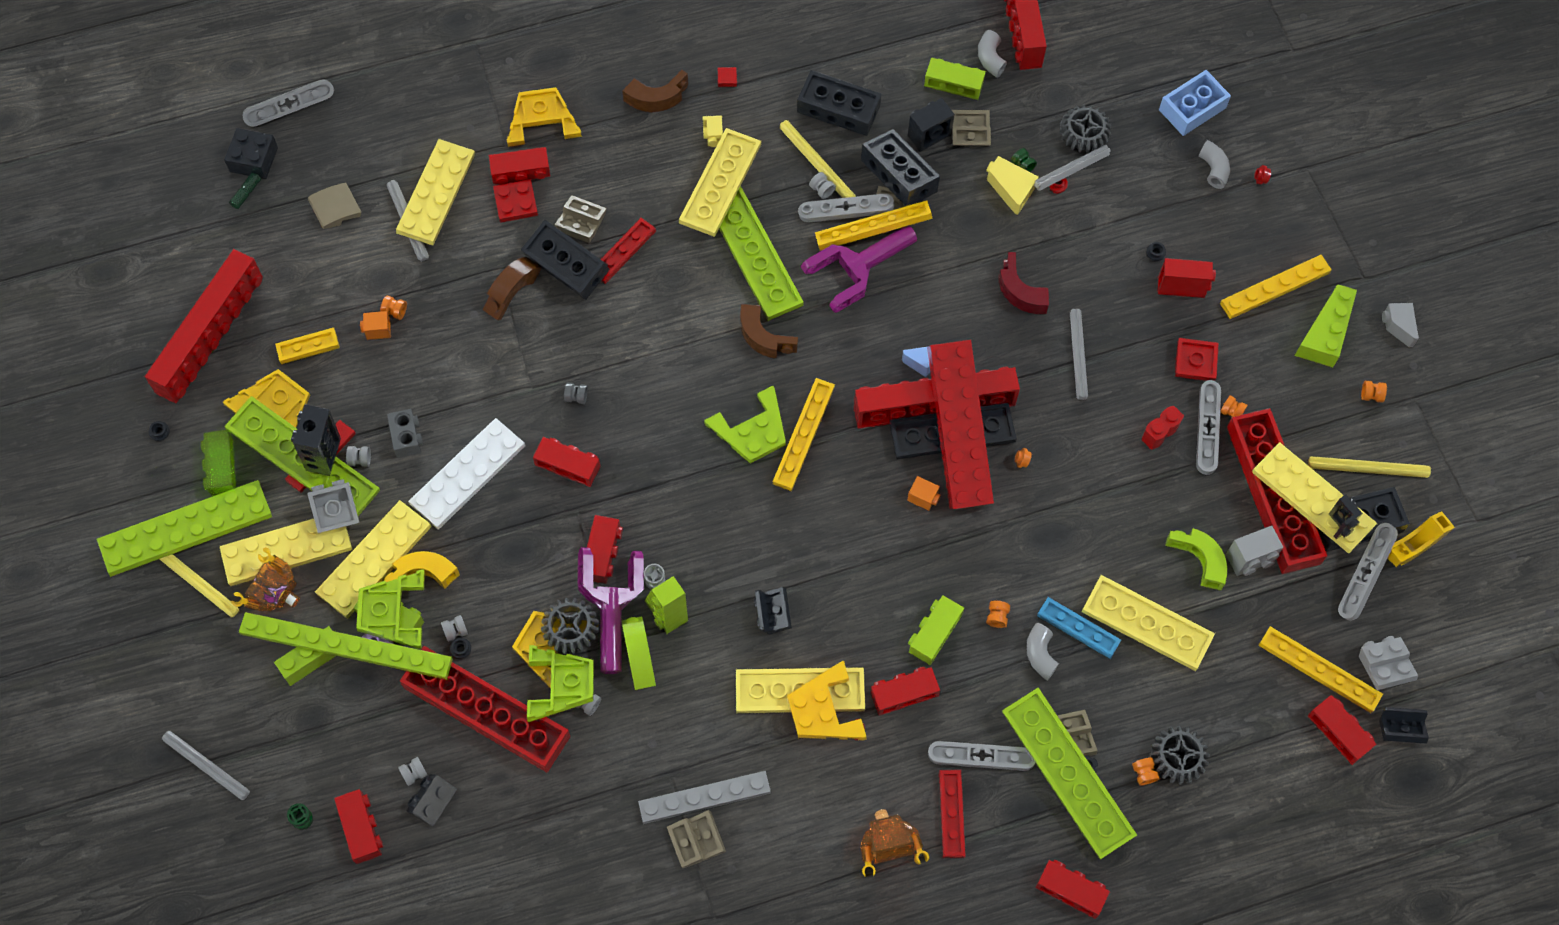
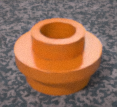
M1022 448L1021 451L1018 450L1015 455V462H1017V467L1026 468L1030 463L1032 454L1026 448Z

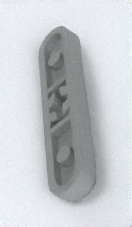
M318 80L246 108L242 115L243 120L248 126L261 125L330 98L333 95L334 88L328 80ZM286 98L289 100L298 99L291 103L292 107L290 108L287 105L278 107V105L285 103Z
M876 194L805 202L799 206L798 213L800 219L804 222H817L874 216L892 211L895 204L891 195ZM845 205H848V211H844Z
M1213 380L1205 381L1199 391L1196 467L1200 473L1205 475L1212 474L1218 466L1221 387ZM1208 419L1210 420V427H1213L1209 435H1207V427H1204L1206 426Z
M1382 523L1375 529L1339 604L1338 612L1346 620L1352 621L1360 616L1397 539V530L1389 523ZM1370 569L1372 572L1371 574H1365L1364 571Z
M936 741L928 749L930 761L939 765L1019 771L1030 770L1035 765V761L1025 747ZM980 751H984V755L992 757H986L984 761H980V757H971L970 755H978Z

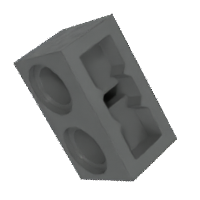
M412 409L387 414L396 457L400 458L421 453L420 446L423 445L421 433H417V427H420L417 415H413ZM403 422H409L406 426H400ZM406 440H412L411 443L404 444Z

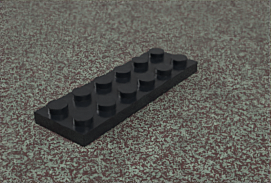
M1009 403L982 406L981 414L986 447L1015 443L1017 438ZM936 413L890 420L889 424L896 459L942 453Z

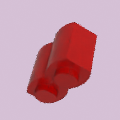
M1175 406L1166 408L1159 418L1154 419L1147 425L1141 440L1151 450L1158 448L1166 437L1173 435L1178 430L1184 415Z

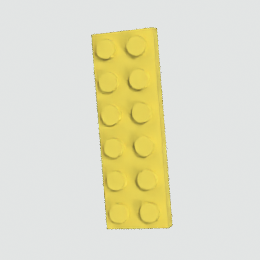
M728 128L725 129L679 218V224L713 237L716 236L761 146L760 140Z
M438 139L396 228V234L434 245L475 156L474 150Z
M1280 442L1252 471L1253 474L1347 553H1350L1377 524L1359 508L1363 514L1358 519L1360 523L1353 528L1354 531L1345 538L1341 536L1335 539L1333 536L1340 527L1329 516V512L1339 498L1344 495Z
M399 500L322 583L315 593L348 619L355 611L354 606L358 602L359 589L382 582L394 569L392 563L406 555L432 527L431 524Z
M314 519L220 546L230 586L253 580L256 577H263L266 570L269 571L268 575L274 574V571L277 573L352 550L346 526L318 533ZM267 547L270 549L271 555L284 563L285 566L280 568L270 561L266 563L260 562L258 554L263 557L268 556L263 551V548Z
M1102 575L1082 610L1084 614L1194 671L1198 669L1215 633Z
M830 668L736 670V713L791 712L787 695ZM846 668L849 682L828 687L835 712L865 711L864 668Z

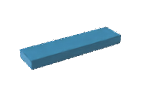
M1049 597L1037 614L1039 618L1111 659L1121 642V639Z

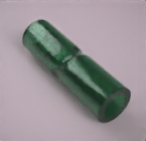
M251 173L229 201V204L235 209H239L261 181V178L257 174Z

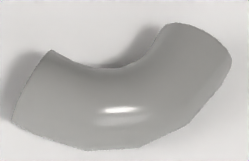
M987 30L979 42L978 57L982 66L998 78L1003 73L1007 61L999 57L996 52L997 46L1001 42L1000 36L992 30Z
M1207 140L1198 157L1208 162L1211 167V172L1207 178L1208 183L1217 189H1222L1230 175L1229 159L1221 148Z
M1036 623L1027 639V656L1032 668L1048 681L1059 665L1047 651V645L1053 633L1046 626Z

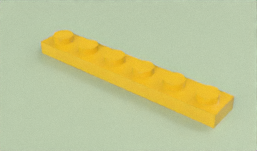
M926 200L815 232L821 251L832 244L839 246L933 218L928 201Z
M1319 255L1221 300L1220 305L1228 317L1232 319L1328 275L1332 269L1323 256Z
M818 378L815 379L774 477L773 485L789 491L793 490L835 384Z
M1271 626L1258 645L1370 713L1375 710L1383 693Z

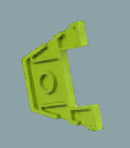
M774 386L757 393V397L766 411L731 429L720 412L704 420V424L709 429L711 428L717 433V436L729 443L749 463L786 445Z
M424 569L408 576L406 574L398 576V579L389 582L382 581L360 588L358 595L357 631L422 649V628H400L402 591L424 590Z
M529 645V666L551 665V697L545 700H528V722L593 702V660L571 654L561 655L555 653L554 650L547 649L545 651L538 649L537 646Z

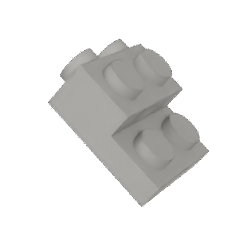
M344 479L332 482V486L324 488L323 484L311 487L312 492L307 493L318 533L359 523L350 483H345Z
M1388 636L1382 642L1374 643V641H1368L1361 647L1359 658L1376 690L1412 682L1418 678V674L1409 660L1410 652L1401 637L1394 638L1393 636Z

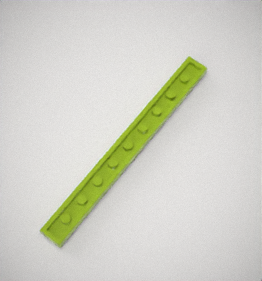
M247 612L244 614L239 629L240 635L446 680L453 660L450 656Z

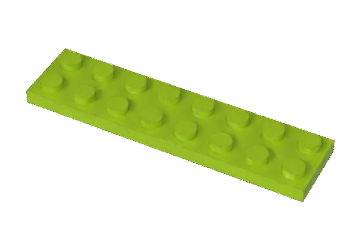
M740 186L719 230L769 321L802 307L804 302Z
M252 396L224 426L226 430L309 490H311V487L322 484L324 488L331 487L332 482L344 479L345 483L349 482L358 516L380 491L378 486L337 457L335 458L330 476L306 471L293 442H291L292 433L297 428Z
M257 480L97 538V542L108 574L112 577L272 517L260 483Z
M1036 688L1002 710V713L1099 859H1102L1137 836L1039 688Z

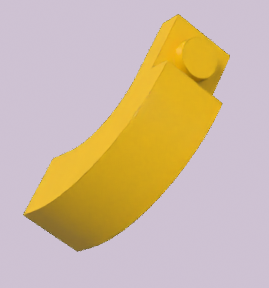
M1442 511L1431 516L1413 532L1394 543L1388 560L1395 567L1408 563L1455 528Z
M421 551L404 555L394 561L392 565L395 572L389 573L384 581L389 582L398 579V576L405 574L408 576L424 569L425 576L435 579L445 589L460 574L457 567L447 558L433 552Z

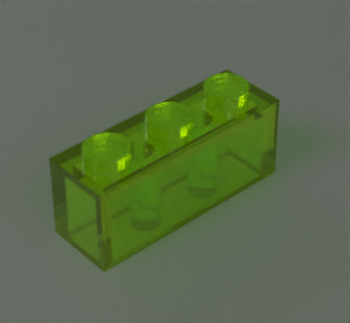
M228 430L203 433L204 440L201 441V449L205 453V459H202V467L206 471L203 485L204 489L208 490L212 497L236 488L233 437Z

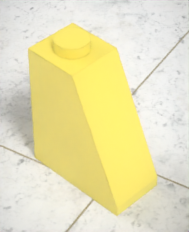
M998 156L995 162H990L986 170L988 172L987 181L1011 210L1018 215L1034 191L1035 180L1038 179V176Z

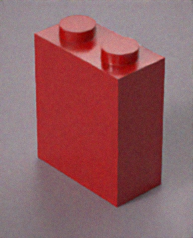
M1165 258L1158 276V294L1205 298L1207 291L1211 290L1212 282L1215 281L1216 270H1213V262Z

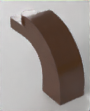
M681 70L668 84L657 88L648 87L634 78L622 90L623 101L641 111L660 112L668 110L682 101V92L688 87V73Z
M528 257L519 258L512 262L491 285L487 292L489 298L483 311L496 320H502L515 294L522 287L534 284L542 267Z
M741 304V331L744 339L752 349L770 358H777V351L784 354L797 353L798 337L779 336L767 332L760 322L761 306Z

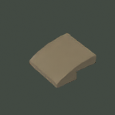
M952 110L955 114L952 128V146H991L990 110Z
M347 183L328 187L308 197V201L323 229L340 226L343 220L361 216V210Z
M571 195L564 205L563 213L555 223V227L566 235L590 243L604 218L607 208Z
M1081 710L1058 715V718L1083 755H1097L1098 750L1091 734L1092 727L1086 711Z
M709 810L690 819L685 818L667 827L682 868L726 852L712 813Z

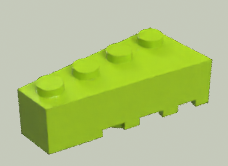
M1339 284L1336 286L1295 356L1334 367L1340 357L1357 290Z
M674 576L650 591L645 599V603L655 617L654 622L660 630L664 629L666 634L688 621L685 592Z

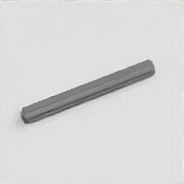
M1103 145L1035 180L1034 187L1040 191L1109 156L1110 148L1107 145Z
M391 180L387 183V188L401 219L407 203L398 182ZM409 238L418 260L421 262L427 260L429 255L424 243Z
M1072 309L1070 321L1076 396L1078 400H1086L1088 388L1082 315L1080 309Z
M167 731L163 735L162 740L241 800L247 798L250 791L171 731Z

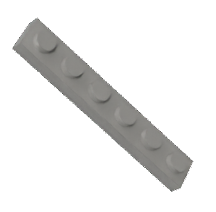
M766 771L638 802L643 824L771 794Z

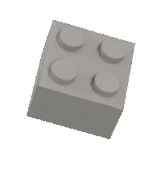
M1269 526L1234 540L1226 556L1236 576L1241 574L1247 576L1254 573L1259 567L1268 568L1272 566L1275 559L1280 556L1279 553L1283 549V545L1273 526Z

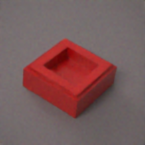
M736 67L718 68V87H737Z

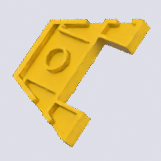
M556 87L518 93L514 117L511 122L509 137L507 138L508 147L525 145L524 127L562 122L565 139L582 137L580 128L576 125L575 119L567 109V105Z
M277 369L258 380L256 384L248 389L239 391L237 395L230 399L227 398L223 401V404L236 414L252 396L296 428L299 411H303L310 394Z
M533 611L512 646L513 650L528 666L529 645L537 646L538 649L545 651L547 649L555 651V645L549 647V640H544L543 638L545 633L541 631V627L544 626L541 620L546 618L543 612ZM558 618L553 625L554 633L558 632V628L561 626ZM582 620V624L579 626L583 634L587 627V621ZM566 624V627H567V628H568V627H569V628H572V627L574 628V625H573V624ZM550 665L529 666L551 689Z
M844 661L836 664L787 695L798 738L826 739V737H832L847 740L848 738L867 740L861 719L839 724L828 687L849 682Z

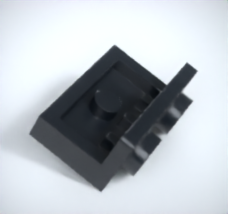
M1346 494L1339 498L1329 512V516L1340 527L1333 536L1335 539L1341 536L1345 538L1354 531L1353 528L1360 523L1358 519L1363 514L1356 502Z
M780 587L766 592L756 590L754 604L758 610L757 625L759 629L769 635L792 629L786 588Z
M1384 707L1379 720L1383 741L1427 744L1429 739L1425 724L1428 715L1427 710Z
M430 774L420 783L421 789L417 795L414 794L408 802L409 807L406 811L414 814L428 825L434 826L457 788L438 775Z

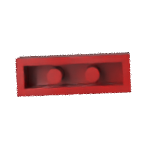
M546 147L489 155L494 185L550 177Z
M543 437L533 456L535 466L591 487L601 467L599 458L595 454L581 452L573 445H563L555 438L548 439Z
M599 515L594 517L587 548H590L593 554L594 582L607 584L608 577H612L614 565H611L612 560L618 554L617 539H621L623 527L620 526L619 519Z
M920 667L915 669L914 673L908 675L902 673L894 676L893 680L875 682L874 686H871L870 694L878 716L939 697L940 688L932 667L927 669Z
M1332 695L1308 715L1352 765L1377 745L1374 742L1373 736L1362 729L1356 717L1349 714L1344 709L1343 703Z
M358 789L334 798L352 860L359 864L381 856L380 848H383V843L380 835L376 836L374 830L377 827L374 815L369 814L368 807H371L368 795H364Z
M1049 860L1035 888L1096 919L1110 891L1106 889L1104 884L1098 881H1089L1083 873L1076 870L1072 872L1066 869V865L1062 862Z

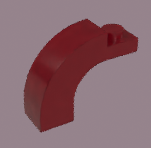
M1008 252L1007 259H1003V269L1000 270L999 285L1003 295L1013 306L1022 311L1032 314H1047L1049 307L1048 288L1031 287L1024 284L1017 275L1016 252Z

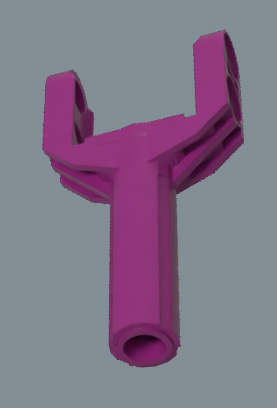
M908 225L860 253L854 252L847 247L832 244L805 260L801 265V269L805 274H814L839 259V263L855 285L836 295L829 304L832 311L837 313L865 296L871 268L917 242V236L913 228Z
M580 547L578 552V590L588 601L594 603L600 609V672L603 674H618L622 672L621 610L644 590L642 551H632L628 561V588L599 586L593 588V554L590 548Z

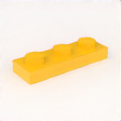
M334 328L275 344L281 364L340 348Z

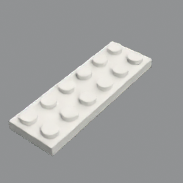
M495 418L408 501L409 504L439 530L525 447V443Z

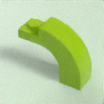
M1194 528L1189 535H1186L1183 531H1170L1165 546L1189 551L1200 560L1203 567L1200 586L1222 590L1226 583L1227 562L1217 542L1206 533Z
M631 617L627 620H622L635 690L656 686L642 617Z

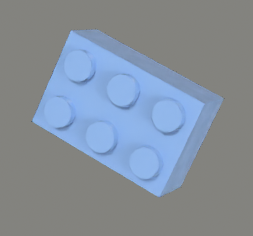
M1205 70L1164 96L1159 111L1184 136L1226 109L1231 95Z

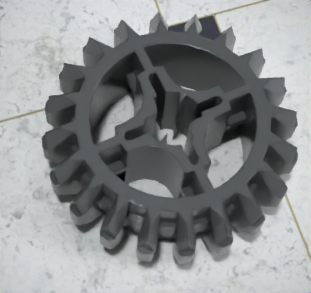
M1084 104L1081 108L1076 105L1074 110L1069 109L1068 113H1065L1060 123L1061 138L1063 141H1066V146L1072 145V150L1077 148L1079 153L1085 150L1088 154L1090 150L1094 151L1108 142L1111 135L1109 117H1105V112L1099 113V107L1094 110L1092 105L1089 108H1086Z
M575 597L572 602L565 598V603L561 604L560 600H557V607L550 605L551 612L545 611L544 615L546 618L541 620L544 625L541 627V631L545 633L543 638L544 640H549V647L555 645L554 649L557 652L561 648L563 654H566L568 649H571V653L575 654L576 648L583 652V645L590 647L589 640L595 641L596 637L594 634L599 631L598 627H596L599 624L598 619H595L597 616L596 612L591 611V605L585 606V601L583 600L577 604V598ZM574 612L573 615H566L565 613ZM558 618L561 626L558 628V632L554 633L553 625ZM585 618L587 621V627L582 634L579 626L582 624V620ZM566 624H573L574 628H567ZM571 636V637H574L575 639L566 640L565 638Z
M1177 726L1176 731L1173 727H1169L1168 732L1162 730L1160 733L1161 737L1156 736L1154 739L1156 743L1151 745L1154 751L1150 753V757L1156 758L1154 763L1159 766L1156 772L1160 773L1163 771V779L1170 776V783H1174L1176 779L1179 785L1183 784L1184 779L1188 784L1192 782V778L1198 780L1199 774H1204L1206 771L1204 767L1209 765V762L1205 759H1208L1210 754L1204 752L1207 750L1208 745H1201L1204 740L1203 737L1197 739V731L1190 734L1189 727H1186L1184 732L1181 726ZM1176 740L1173 749L1163 751L1164 745L1167 742ZM1185 742L1192 747V749L1187 748ZM1178 751L1181 752V755H1184L1182 759L1176 755ZM1196 759V764L1193 768L1184 770L1187 761ZM1167 761H1171L1175 768L1170 766Z

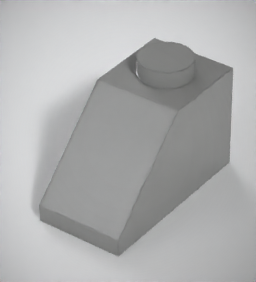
M1413 303L1389 304L1382 313V321L1386 325V330L1408 347H1413L1419 339Z

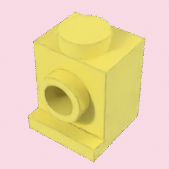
M703 116L704 139H708V146L716 147L723 135L722 116Z

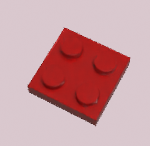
M531 179L493 186L500 223L538 216Z
M1179 338L1177 341L1175 377L1215 381L1217 376L1218 343Z

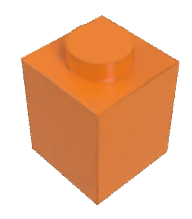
M387 311L363 313L360 329L361 333H365L367 340L391 338V322Z
M917 476L908 493L907 501L930 511L932 505L936 506L941 495L938 494L940 486Z

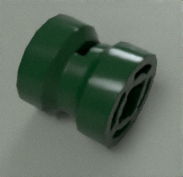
M1025 148L1014 153L1010 160L1013 164L1028 172H1031L1037 165L1036 160L1029 157V153Z
M296 803L287 811L288 821L296 829L304 830L311 826L313 814L304 804Z

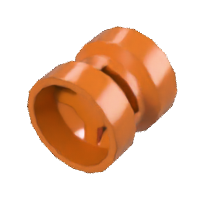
M387 295L382 301L380 312L387 311L388 315H393L394 318L401 320L405 315L407 302L401 299L397 301L394 297Z
M1365 380L1362 385L1361 399L1365 401L1373 399L1376 402L1383 403L1387 392L1386 383L1379 382L1374 384L1372 381Z
M1230 395L1220 413L1231 415V418L1243 415L1248 405L1243 402L1238 403L1236 398Z
M991 601L989 604L990 614L987 616L986 623L996 628L1007 627L1008 619L1006 616L1010 611V605L1003 601Z
M1152 757L1138 760L1132 764L1134 771L1139 775L1137 781L1140 786L1151 784L1160 779L1158 772L1153 771L1155 763Z

